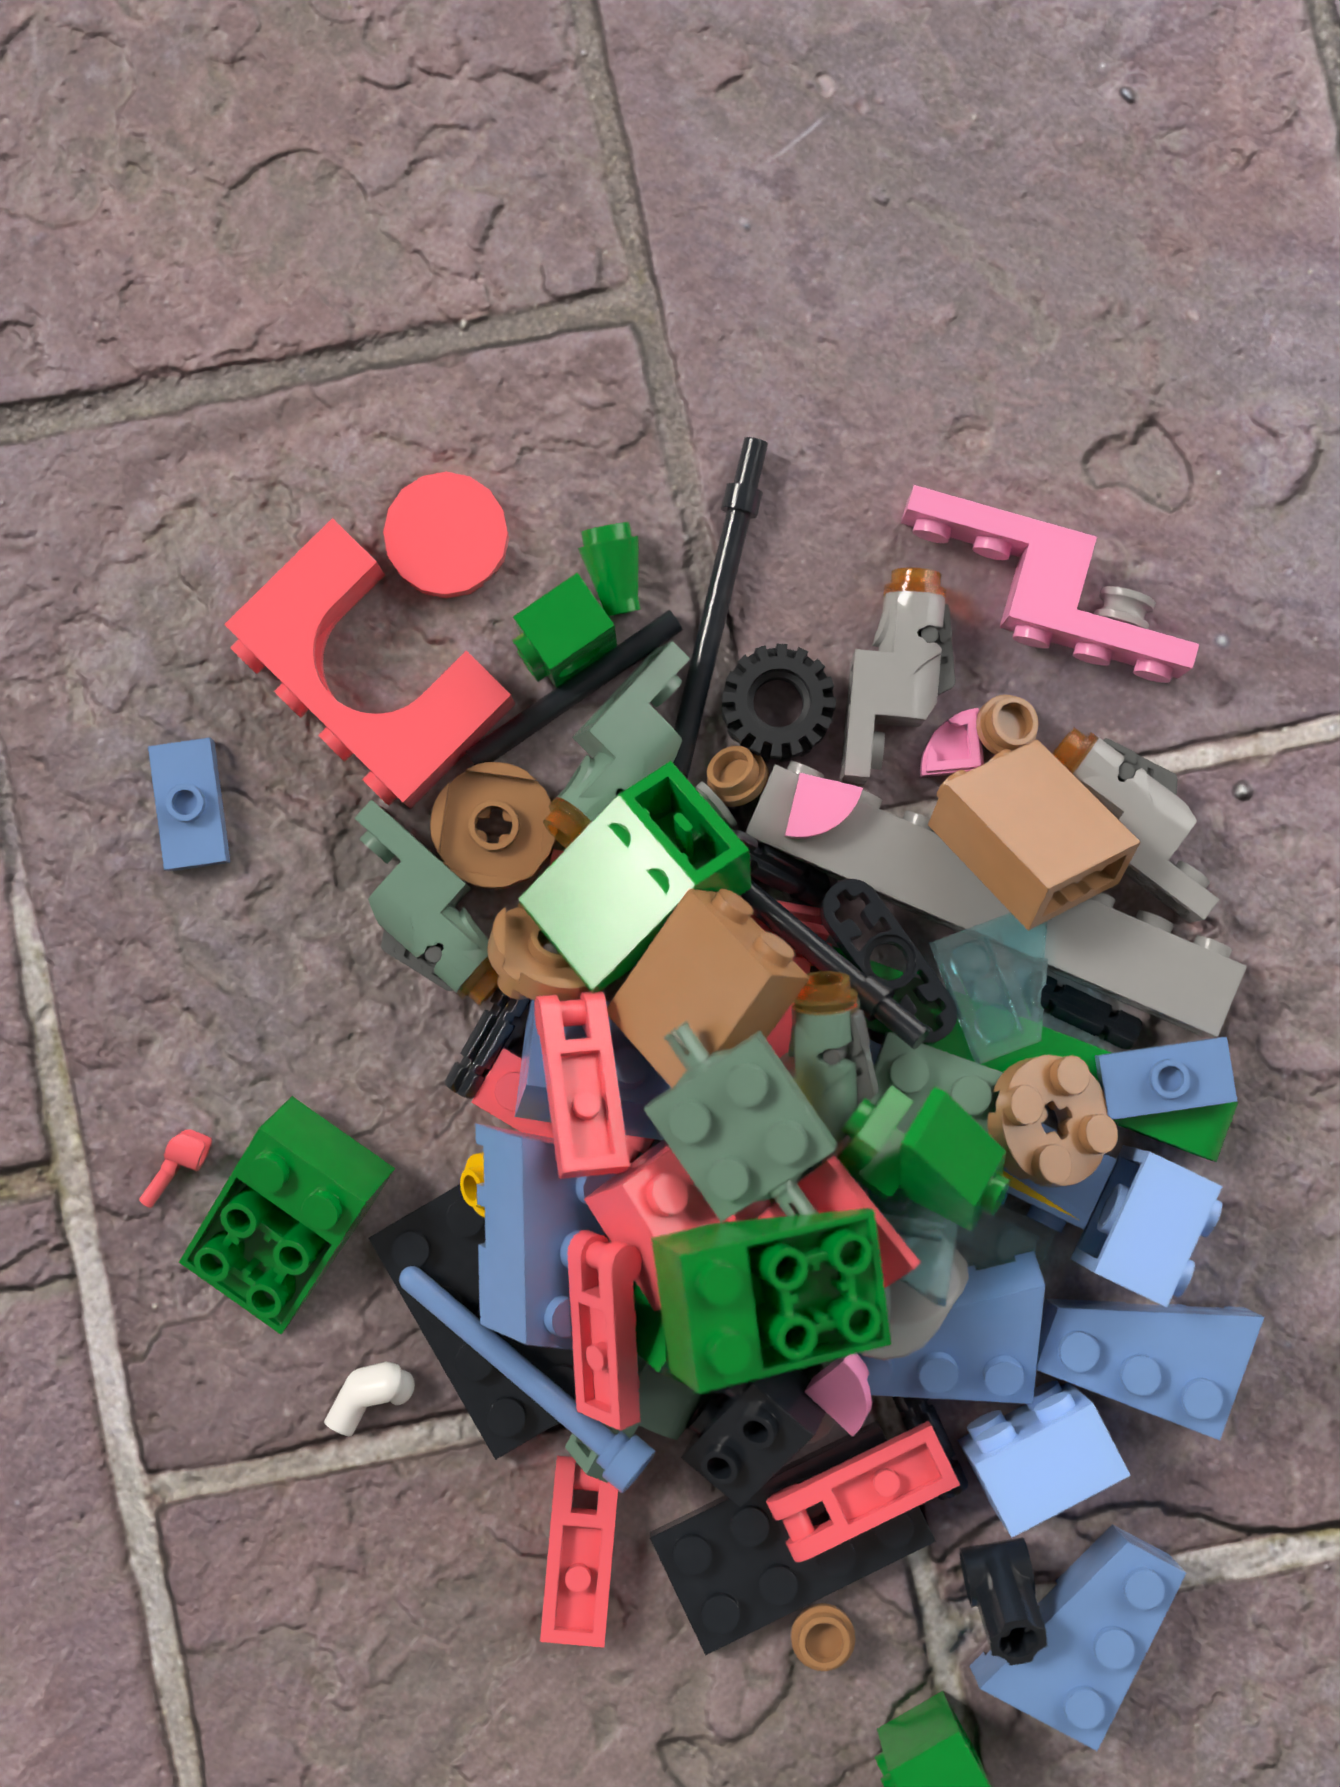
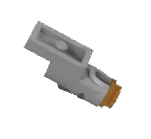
M897 568L892 570L891 583L884 585L883 612L872 645L879 647V651L855 649L850 660L840 782L865 784L870 778L871 769L881 770L885 733L874 731V724L920 727L936 705L937 697L952 689L955 685L950 608L948 604H945L947 590L941 587L942 574L940 572L924 568Z
M1073 727L1052 754L1140 841L1124 874L1187 922L1192 923L1205 920L1220 900L1206 889L1210 881L1197 869L1183 861H1178L1176 865L1168 861L1197 822L1187 804L1176 796L1177 775L1108 738L1102 740L1091 731L1084 735Z

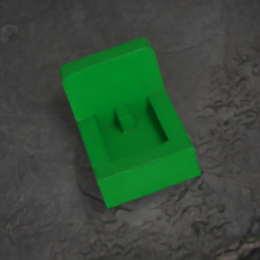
M892 1085L875 1104L867 1098H864L841 1128V1131L850 1136V1138L836 1156L854 1179L883 1200H888L900 1186L901 1141L905 1134L896 1127L914 1102Z

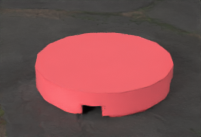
M451 472L425 475L404 487L388 509L383 531L387 556L402 579L423 594L446 599L469 595L484 586L483 583L488 581L494 573L496 574L503 564L509 541L504 511L490 489L470 476Z

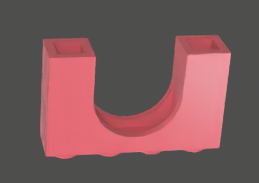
M332 518L224 624L238 638L230 648L256 674L266 666L282 682L274 692L300 718L310 710L326 726L318 736L344 762L355 754L371 770L362 780L388 806L399 798L411 809L466 754L465 751L475 745L515 705L512 695L468 651H465L420 697L399 710L379 714L364 713L353 710L335 699L328 687L324 674L323 657L326 642L340 619L385 574L377 561Z

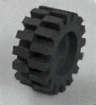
M777 643L776 648L766 649V645L756 648L755 652L748 657L745 654L737 661L735 669L730 671L722 695V718L725 720L727 732L731 739H735L740 746L747 748L753 754L760 755L767 762H769V759H779V763L791 761L793 757L799 755L802 757L809 753L824 738L836 709V697L833 696L835 686L831 676L827 677L823 671L825 666L818 658L815 661L807 656L809 651L798 647L797 651L787 649L788 644ZM775 680L785 681L793 685L800 693L803 704L802 712L792 724L784 727H773L761 721L757 716L753 704L754 696L757 690L767 682Z

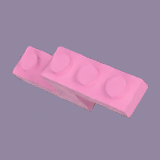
M913 486L906 503L901 524L914 527L913 534L915 536L935 543H948L950 538L974 544L973 551L990 559L1008 560L1010 555L1019 557L999 627L1013 631V639L1015 641L1036 648H1049L1050 642L1073 648V656L1075 658L1095 665L1107 666L1110 665L1111 660L1135 666L1133 673L1136 676L1161 683H1169L1171 677L1180 678L1193 668L1199 644L1077 609L1097 539L1096 536L920 486Z

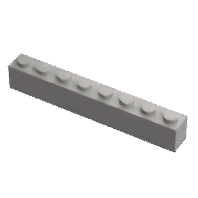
M790 761L787 769L776 764L774 765L746 830V833L756 838L758 843H765L803 862L805 867H812L835 880L858 879L864 881L884 901L1199 1036L1218 1037L1247 967L1229 958L1232 953L1230 947L1204 936L1196 935L1194 943L1173 935L1171 934L1174 926L1173 923L1149 912L1138 910L1134 918L1112 908L1115 899L1103 892L1028 931L928 826L930 818L911 811H906L903 819L879 809L883 800L862 790L861 796L852 812L832 830L806 839L786 838L784 836L799 774L803 773L820 778L825 776L813 768L794 761Z

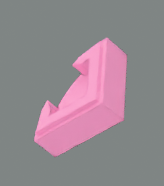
M979 708L955 714L940 725L932 734L922 753L920 778L952 775L959 770L968 772L984 764L982 742L976 729Z
M800 773L784 837L806 839L832 830L852 812L861 796L863 788Z
M858 1353L837 1358L815 1375L805 1390V1393L852 1437L860 1430L872 1408L871 1392L867 1381L869 1371Z

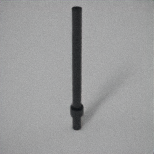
M754 437L744 438L734 482L726 485L721 510L726 512L674 727L682 742L673 764L687 780L750 519L757 518L763 494L758 489V484L768 443Z
M751 880V889L740 895V897L751 906L754 916L849 996L859 999L860 1010L863 1011L864 1017L867 1020L873 1021L878 1019L913 1050L922 1044L930 1033V1029L893 999L895 991L875 974L869 977L863 974Z

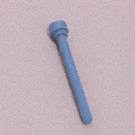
M409 1266L403 1269L399 1276V1282L406 1292L599 1456L596 1463L605 1470L602 1477L622 1494L627 1491L654 1457L656 1451L636 1434L631 1438L622 1431L615 1435L601 1422L577 1412L576 1401L492 1329L480 1325L478 1317L425 1272L416 1266Z

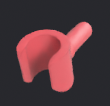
M186 1129L173 1137L167 1144L164 1154L165 1160L161 1165V1169L141 1195L139 1201L146 1207L152 1208L177 1174L180 1165L194 1171H199L210 1151L212 1139L191 1129Z

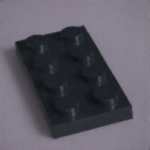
M460 1184L369 1237L371 1244L495 1460L559 1423L558 1420L400 1285L399 1276L403 1269L409 1266H416L480 1319L478 1244L486 1243L485 1217L480 1216L473 1207L466 1203L462 1196ZM494 1331L576 1401L573 1350L526 1345Z
M877 1420L860 1428L853 1437L848 1434L783 1466L741 1508L724 1495L650 1532V1540L705 1655L936 1542L920 1507L917 1506L808 1560L795 1562L786 1545V1541L790 1536L783 1521L774 1520L766 1500L781 1489L794 1484H800L886 1442L887 1439ZM823 1501L806 1508L813 1526L821 1525L831 1520Z

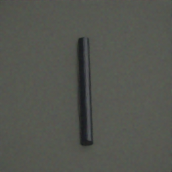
M670 610L666 611L465 751L474 765L494 762L683 631L679 621Z

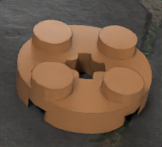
M485 762L466 769V772L456 776L450 784L448 783L439 792L431 813L430 829L432 841L444 864L463 881L485 889L510 888L534 878L540 868L550 858L558 831L556 811L545 788L527 771L507 763ZM492 809L503 810V820L512 823V830L510 834H502L498 843H487V834L477 830L478 820L488 819Z
M520 903L517 908L506 912L505 907L497 914L488 940L487 950L489 961L499 975L497 980L498 987L505 995L513 999L522 1000L529 998L534 1001L537 996L557 995L559 1001L578 1000L581 993L590 992L559 952L554 954L544 949L545 944H553Z
M1044 1055L1027 1058L1010 1066L997 1080L993 1092H1000L996 1100V1112L988 1113V1132L1006 1151L1004 1167L1021 1180L1029 1179L1039 1184V1186L1049 1188L1074 1185L1089 1177L1100 1165L1104 1154L1110 1152L1115 1147L1118 1140V1130L1113 1119L1108 1116L1104 1092L1096 1078L1090 1073L1087 1064L1079 1057ZM1046 1105L1051 1110H1054L1057 1115V1132L1045 1133L1041 1123L1048 1117L1045 1109Z

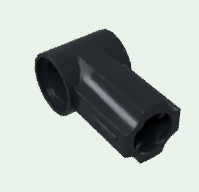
M1020 1537L960 1548V1562L967 1597L971 1608L978 1607L991 1655L1003 1658L1009 1665L1032 1662L1034 1656L1041 1649L1047 1647V1636L1040 1608L1035 1597L1034 1574L1024 1538Z

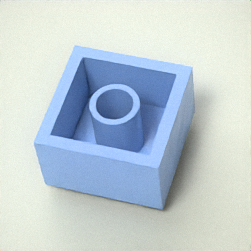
M1123 1145L1070 1259L1108 1280L1167 1307L1173 1295L1180 1297L1184 1293L1192 1278L1195 1263L1189 1258L1200 1235L1207 1237L1214 1229L1220 1217L1222 1202L1217 1200V1197L1223 1186L1152 1152Z
M1050 1381L1034 1388L1033 1404H1025L1004 1416L1001 1410L984 1414L967 1426L969 1434L958 1439L993 1510L1011 1537L1034 1527L1131 1476L1094 1404L1069 1382L1060 1386L1058 1381Z

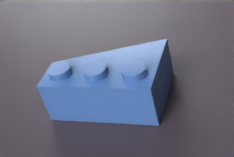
M475 1123L476 1144L483 1146L484 1183L477 1184V1204L485 1207L486 1243L478 1244L480 1325L526 1345L573 1350L567 1257L568 1246L575 1234L582 1230H589L605 1236L604 1230L584 1198L618 1173L559 1179L554 1138Z
M1031 1251L1014 1255L1016 1260L1014 1262L976 1271L975 1265L969 1266V1279L962 1294L952 1306L935 1335L924 1347L905 1357L888 1360L865 1357L858 1353L869 1371L867 1381L871 1395L1033 1404L1045 1283L1035 1252Z
M1045 1298L1036 1370L1220 1440L1264 1317L1245 1307H1195L1183 1304H1168L1165 1307L1163 1305L1127 1304L1126 1302Z

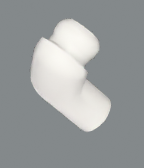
M382 1362L354 1370L346 1379L324 1423L332 1430L351 1437L367 1407L388 1403L389 1401L394 1405H401L407 1402L412 1396L415 1387L413 1376L410 1372L401 1370L398 1364L391 1362Z

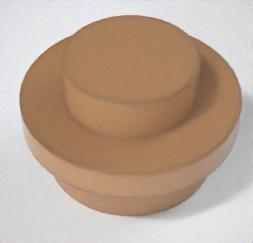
M998 695L987 701L978 712L976 719L978 736L983 745L995 755L1004 749L1016 750L1035 741L1039 725L1037 713L1033 706L1023 698L1013 695Z
M730 746L719 751L711 759L707 768V786L712 789L725 806H741L755 799L763 791L769 777L768 767L760 755L751 753L750 750L743 746Z
M825 1603L811 1605L800 1612L792 1625V1647L797 1658L807 1667L817 1671L834 1670L842 1666L850 1658L854 1650L855 1631L853 1624L847 1614L834 1605Z

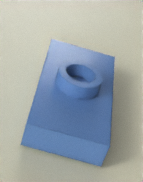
M211 738L148 746L164 870L176 871L231 863L215 741Z
M1227 1037L1094 1055L1098 1081L1105 1095L1107 1113L1113 1120L1237 1102Z

